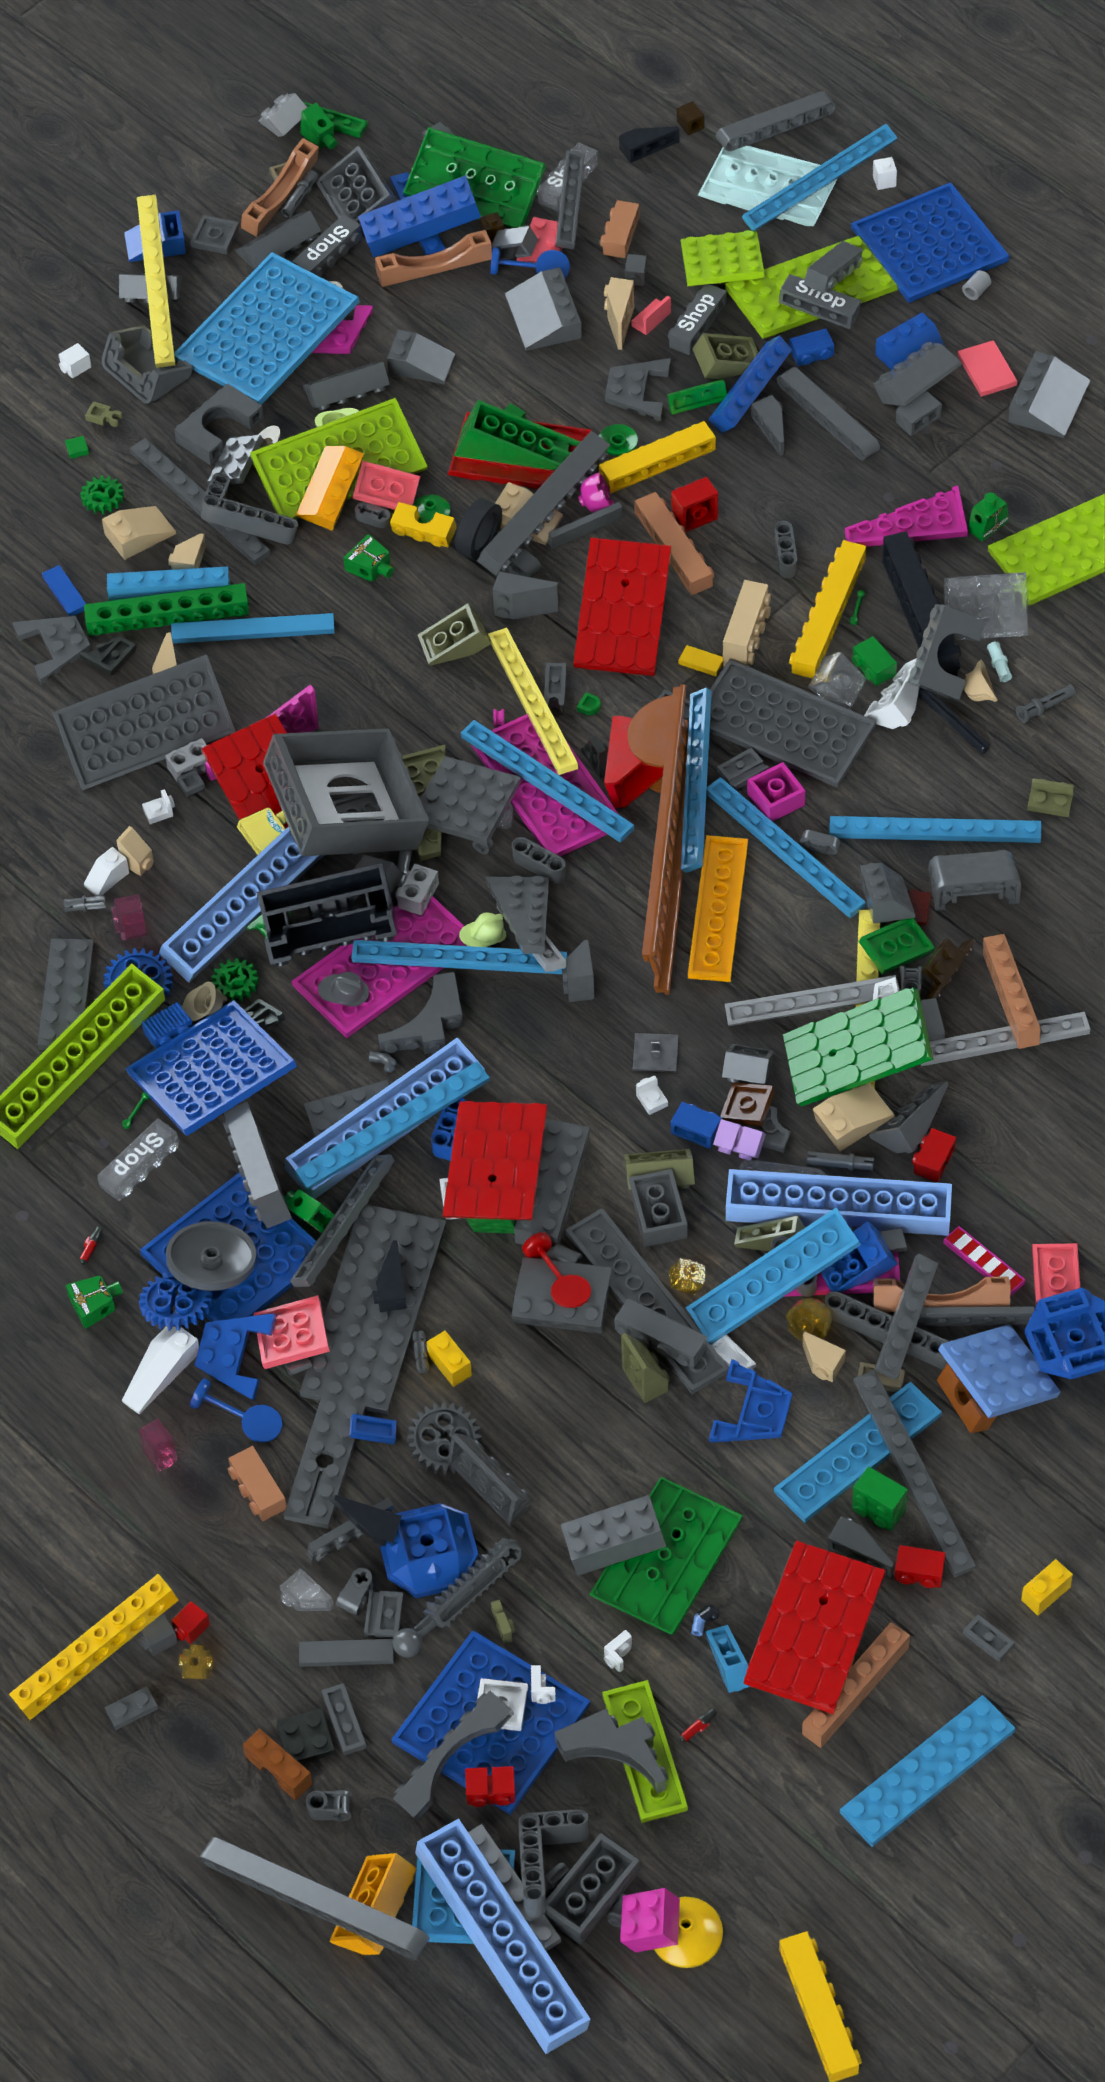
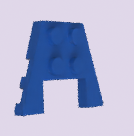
M265 1314L206 1322L194 1366L250 1400L255 1401L260 1381L254 1378L239 1376L241 1362L249 1332L272 1336L277 1316L275 1314Z
M731 1359L726 1381L746 1385L748 1390L738 1425L714 1420L709 1442L782 1438L793 1393L769 1379L765 1380L757 1375L755 1371L750 1368L747 1369L741 1366L738 1361Z

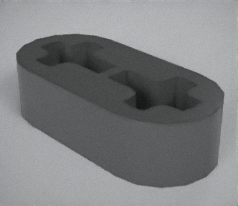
M366 502L358 503L355 506V517L358 521L377 528H386L390 525L391 516L387 509Z
M805 830L799 841L803 848L827 855H836L841 844L840 840L834 836L812 830Z

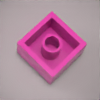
M784 762L747 780V795L759 811L772 822L805 806V789Z
M666 1888L623 1896L620 1942L635 1953L678 1945L680 1898Z

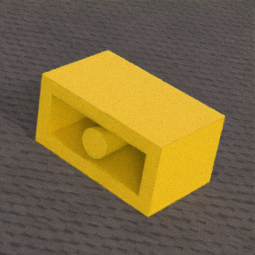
M446 1331L427 1341L428 1356L453 1387L472 1376L471 1362Z
M1055 1559L1023 1587L1021 1601L1037 1616L1040 1615L1071 1588L1073 1574Z

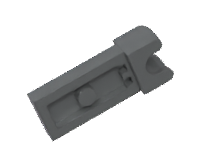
M546 663L544 699L549 709L557 707L559 714L563 715L565 713L567 664Z

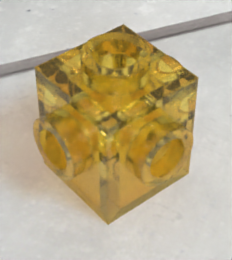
M681 1258L669 1270V1278H671L670 1288L684 1293L695 1294L705 1284V1265L693 1262L690 1259Z
M190 1645V1649H183V1654L179 1655V1668H182V1678L208 1679L209 1670L213 1669V1655H210V1650H204V1645ZM195 1658L199 1661L197 1666L194 1664Z

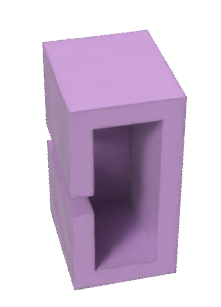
M721 1119L713 1145L719 1147L718 1151L730 1155L731 1151L740 1153L739 1158L751 1161L752 1157L759 1158L766 1134Z

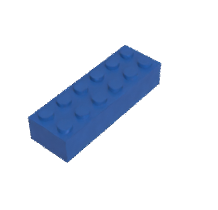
M465 175L358 217L374 258L478 219L481 216Z

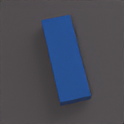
M60 565L42 573V578L68 616H74L84 611L85 601Z

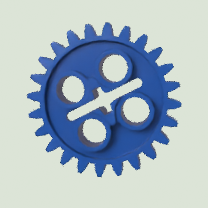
M134 948L133 954H129L125 950L124 957L117 954L118 961L111 959V966H106L107 973L103 974L105 980L103 985L106 989L132 963L147 976L156 974L151 979L164 989V995L170 996V988H173L171 967L167 966L166 959L161 960L160 954L154 957L153 950L148 954H145L144 948H142L140 953H137L136 948Z
M164 1272L163 1278L155 1276V1282L148 1281V1287L142 1288L143 1293L140 1294L139 1300L141 1314L145 1316L146 1322L151 1321L152 1326L159 1324V1329L167 1326L168 1331L176 1326V1329L180 1331L183 1325L188 1329L189 1323L197 1325V1319L204 1320V1314L210 1313L209 1308L212 1307L213 1297L211 1291L189 1287L178 1281L172 1274L168 1276Z

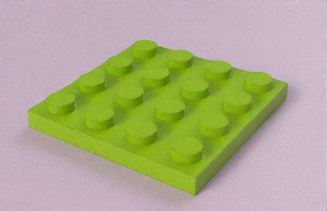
M746 230L740 233L728 232L722 235H706L704 237L681 239L687 286L765 278L757 231Z

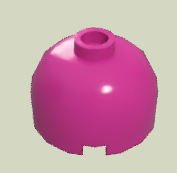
M598 472L583 481L580 488L581 495L578 496L582 507L586 506L589 511L594 513L614 504L613 499L608 500L610 490L602 474L600 475Z

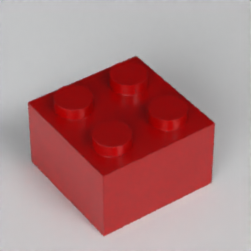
M707 477L671 491V511L674 513L679 526H683L685 533L718 519V492Z

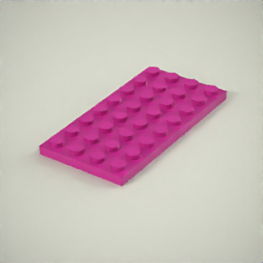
M527 714L491 730L558 774ZM471 745L486 768L518 776ZM569 745L578 763V769L559 776L618 814ZM521 778V784L510 803L541 847L561 857L608 835Z
M433 896L422 916L400 909L398 905L394 907L398 932L393 940L386 942L466 946L461 941L459 935L464 925ZM374 935L373 939L367 941H381V939L376 940ZM352 943L338 947L292 980V986L347 1039L444 968L352 962L351 958ZM353 972L368 986L369 995L364 1003L354 1007L328 1002L319 995L318 986L320 982L333 974Z

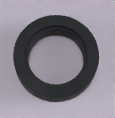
M483 497L478 498L471 504L462 518L456 535L455 548L459 554L475 561L479 559L485 547L498 534L502 520V508L500 505Z

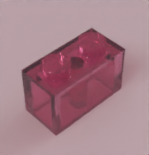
M139 894L114 899L115 908H111L115 931L116 933L120 932L121 939L127 940L147 936Z
M157 1418L141 1428L139 1434L144 1454L159 1472L163 1468L172 1466L177 1460L173 1437Z

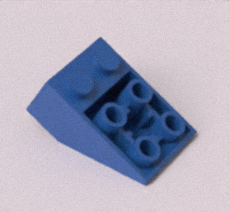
M179 210L159 213L163 257L186 254ZM139 224L124 233L129 262L144 260Z
M868 1221L853 1231L861 1245L820 1272L831 1292L841 1293L882 1276L898 1265L879 1230Z

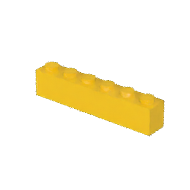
M705 421L648 445L641 446L636 450L624 453L619 457L599 464V473L604 477L611 494L716 450V437Z
M806 1931L780 1940L779 1950L829 2081L836 2082L857 2075L859 2073V2065L862 2064L858 2050H853L850 2043L853 2041L849 2027L845 2028L843 2025L844 2014L841 2006L836 2005L833 1997H836L832 1983H827L825 1975H827V1970L823 1960L819 1961L816 1955L819 1951L815 1939H810Z

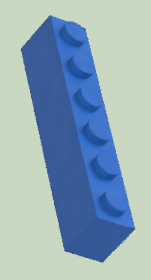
M780 335L766 342L708 419L721 434L736 426L792 351V348Z

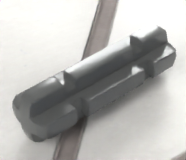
M423 1331L414 1332L412 1336L416 1369L418 1373H427L429 1371L427 1345L425 1343L426 1336Z

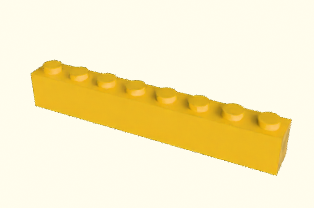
M843 540L841 546L836 548L835 561L830 562L828 568L829 575L824 577L822 581V591L817 593L816 605L811 607L809 621L804 623L802 638L798 637L796 652L791 653L789 664L792 665L793 674L811 679L816 678L866 560V546Z

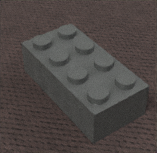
M649 1495L561 1524L577 1576L666 1547Z
M600 1833L546 1899V1912L544 1915L550 1924L581 1945L617 1901L619 1894H622L639 1874L640 1860Z

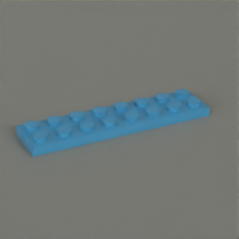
M834 1208L687 1306L686 1309L702 1334L707 1336V1342L713 1344L861 1244L838 1209Z
M909 1382L890 1397L911 1440L942 1415V1412L912 1382ZM868 1414L774 1487V1493L804 1523L856 1484L868 1466L875 1469L891 1456L871 1415Z
M982 1695L840 1809V1814L873 1847L1015 1732V1727Z

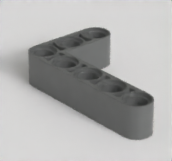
M221 472L215 473L212 476L202 502L200 517L203 520L282 544H292L295 541L298 522L295 519L226 499L230 477Z
M583 1810L526 1813L519 1818L524 1911L528 1916L540 1917L546 1912L542 1845L577 1843L587 1840L590 1834L589 1817Z

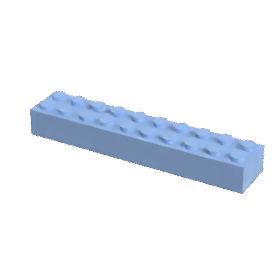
M288 826L161 946L160 956L166 959L167 963L190 983L246 930L248 925L262 914L256 892L296 883L324 855L301 856Z
M458 1038L454 1039L285 1158V1170L304 1193L316 1199L423 1122L308 1191L295 1175V1170L478 1060Z
M729 1169L726 1221L763 1223L798 1216L804 1226H809L834 1208H837L850 1228L860 1227L868 1221L879 1231L902 1228L903 1233L948 1236L952 1184Z
M457 1819L417 1841L415 1854L545 2054L587 2031L590 2023L589 2016L461 1821Z

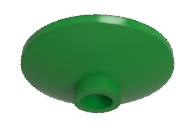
M622 424L610 425L599 434V437L610 444L607 453L614 456H621L624 453L633 451L638 443L636 432L631 427Z
M425 495L413 502V506L418 508L420 515L419 523H429L434 518L435 513L450 516V505L441 496Z

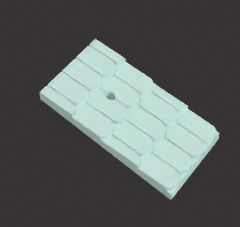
M745 146L730 152L722 147L698 196L749 211L820 165L751 146ZM837 179L777 218L780 220L786 219L804 226H814Z

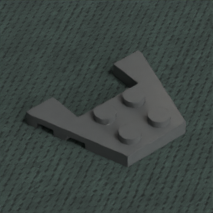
M667 358L610 367L605 402L626 410L629 408L636 410L640 415L646 416L647 414L653 416L654 420L661 421L663 403L644 401L649 375L669 377L671 359Z
M76 616L12 623L19 641L40 634L52 660L34 666V671L41 684L48 681L47 678L53 673L55 675L58 674L66 664H72L79 659L82 652L86 651L87 653L91 650L90 643Z

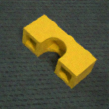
M398 502L390 521L392 531L399 536L406 535L420 542L427 541L437 547H449L457 528L454 517L435 513L434 518L429 523L422 524L418 522L420 515L417 507Z

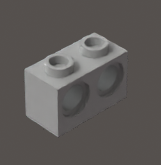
M202 738L165 755L167 768L176 782L177 777L194 769L198 775L206 772L205 763L207 760L202 753V748L207 745Z
M414 864L411 871H407L403 886L399 887L396 892L398 908L422 916L439 885L438 871Z

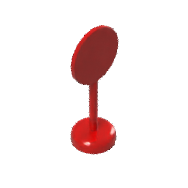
M540 1232L529 1237L522 1247L523 1254L528 1258L538 1259L542 1257L558 1278L551 1286L553 1301L565 1308H576L585 1304L591 1296L589 1282L578 1275L562 1276L546 1254L552 1245V1240L547 1233Z

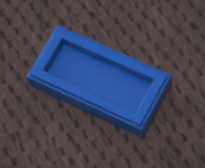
M352 1414L350 1417L349 1438L394 1445L397 1421Z

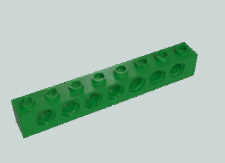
M245 583L84 604L88 636L171 625V623L200 622L249 615Z

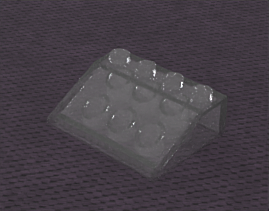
M1026 572L944 578V605L986 622L980 639L1028 636V583ZM954 634L955 640H967Z

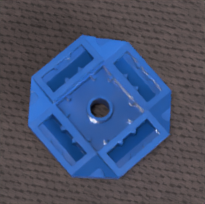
M1084 1288L1039 1299L1025 1328V1335L1040 1371L1071 1380L1105 1370V1301L1090 1294Z
M441 1503L396 1513L402 1517L394 1543L386 1544V1547L380 1546L388 1580L408 1591L415 1598L442 1593L443 1590L446 1591L449 1589L448 1585H453L456 1578L460 1579L462 1573H466L469 1566L473 1567L475 1561L479 1558L468 1514ZM426 1542L433 1543V1544L430 1545V1546H424V1545H423V1544L426 1543Z

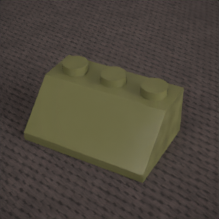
M690 1149L624 1155L628 1190H631L629 1177L669 1169L673 1171L678 1189L689 1188L690 1185L695 1184L693 1158Z

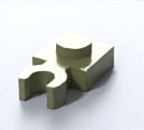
M94 401L85 414L86 421L103 426L105 422H109L111 426L118 427V420L116 418L121 420L123 418L122 412L112 411L111 406Z
M500 1600L491 1602V1610L503 1645L512 1643V1633H515L513 1622L511 1619L507 1620Z

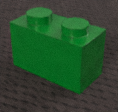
M874 636L853 647V664L859 667L864 672L866 679L871 680L875 686L896 675L897 662Z

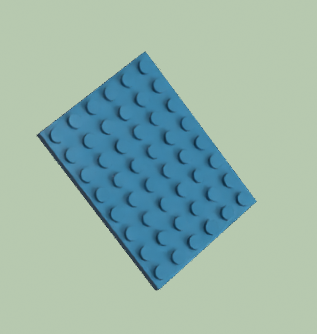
M271 252L174 352L175 360L177 362L185 360L193 366L194 371L222 386L228 383L262 405L360 301L358 296Z

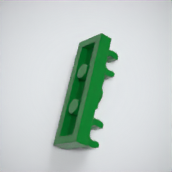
M722 379L667 394L670 413L673 415L723 401L727 395L725 381Z

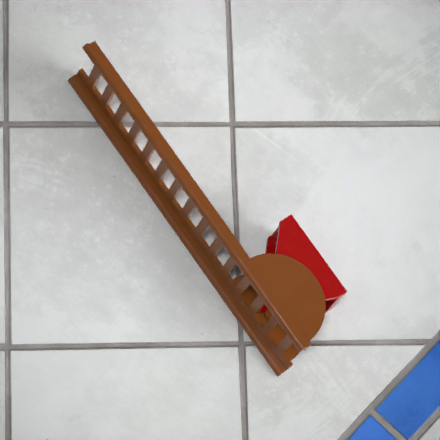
M681 684L680 687H673V695L656 699L645 705L636 713L633 719L624 716H613L604 781L614 808L627 807L648 788L661 794L642 956L644 961H650L655 975L654 988L656 993L665 992V995L670 993L684 872L681 870L689 727V720H684L683 718L687 686Z

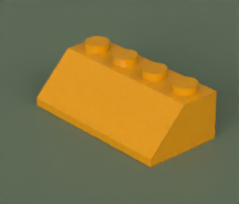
M325 446L296 516L333 531L361 467L364 453L346 446Z
M397 1853L366 1856L349 1897L395 1918L404 1902L407 1889L413 1881L416 1867ZM337 1925L330 1939L332 1944L363 1955L380 1954L384 1948Z

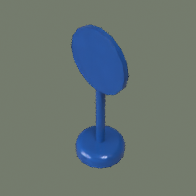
M493 247L490 270L492 275L498 273L499 264L536 268L537 274L541 271L560 267L564 279L569 274V260L566 255L557 250H548L542 253L536 263L500 259L499 248Z
M205 1378L201 1380L192 1396L190 1407L194 1409L200 1408L204 1401L207 1400L241 1417L242 1430L252 1441L259 1443L270 1442L281 1432L282 1418L275 1409L266 1405H255L244 1413L208 1395L211 1382Z

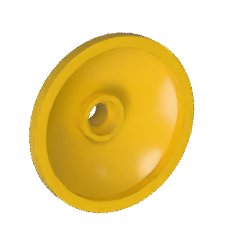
M679 1897L678 1945L654 1949V1951L662 1960L676 1967L691 1968L700 1966L708 1962L719 1950L723 1938L722 1922L717 1912L708 1903L693 1897ZM689 1923L691 1926L683 1928L682 1924Z

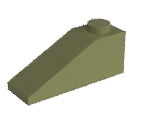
M798 1216L738 1227L734 1245L739 1248L771 1251V1242L775 1237L785 1236L789 1239L803 1230L805 1226Z

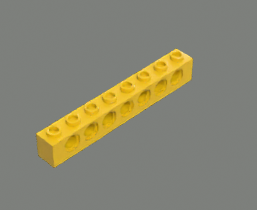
M157 1574L9 1695L28 1719L32 1720L179 1601L162 1577Z

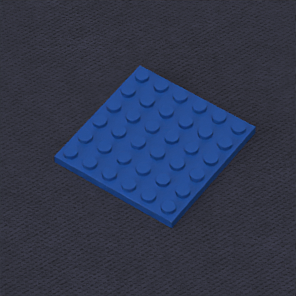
M951 182L851 223L853 232L862 239L897 284V289L908 303L970 278L977 271H986L1009 261L1008 253Z
M233 1000L125 1069L128 1075L157 1106L188 1136L297 1066L295 1061Z
M240 1172L140 1249V1254L162 1275L165 1272L170 1276L171 1272L166 1263L167 1245L175 1233L188 1225L208 1221L227 1223L241 1229L252 1239L256 1248V1264L253 1272L246 1280L234 1287L211 1291L213 1297L212 1307L209 1308V1314H204L210 1322L254 1316L253 1313L265 1309L293 1286L290 1282L291 1278L316 1243L293 1219L268 1229L264 1221L259 1222L254 1210L257 1209V1206L252 1207L248 1198L251 1191L247 1193L243 1183L246 1177L242 1178Z
M472 1630L393 1736L392 1743L425 1763L428 1760L427 1755L435 1747L439 1748L444 1742L443 1738L451 1729L455 1730L460 1724V1718L467 1711L471 1712L476 1707L475 1703L478 1698L481 1678L528 1684L522 1730L500 1729L498 1732L472 1739L461 1746L450 1757L441 1771L442 1774L466 1788L465 1768L487 1767V1775H492V1767L514 1766L515 1803H510L506 1806L493 1804L511 1815L558 1751L554 1732L578 1722L591 1704L590 1700L547 1674L546 1687H555V1701L547 1704L532 1702V1665Z

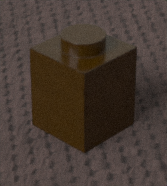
M692 101L677 108V123L687 135H691L704 129V114Z
M498 212L479 218L480 231L486 230L491 245L498 230H504V224Z

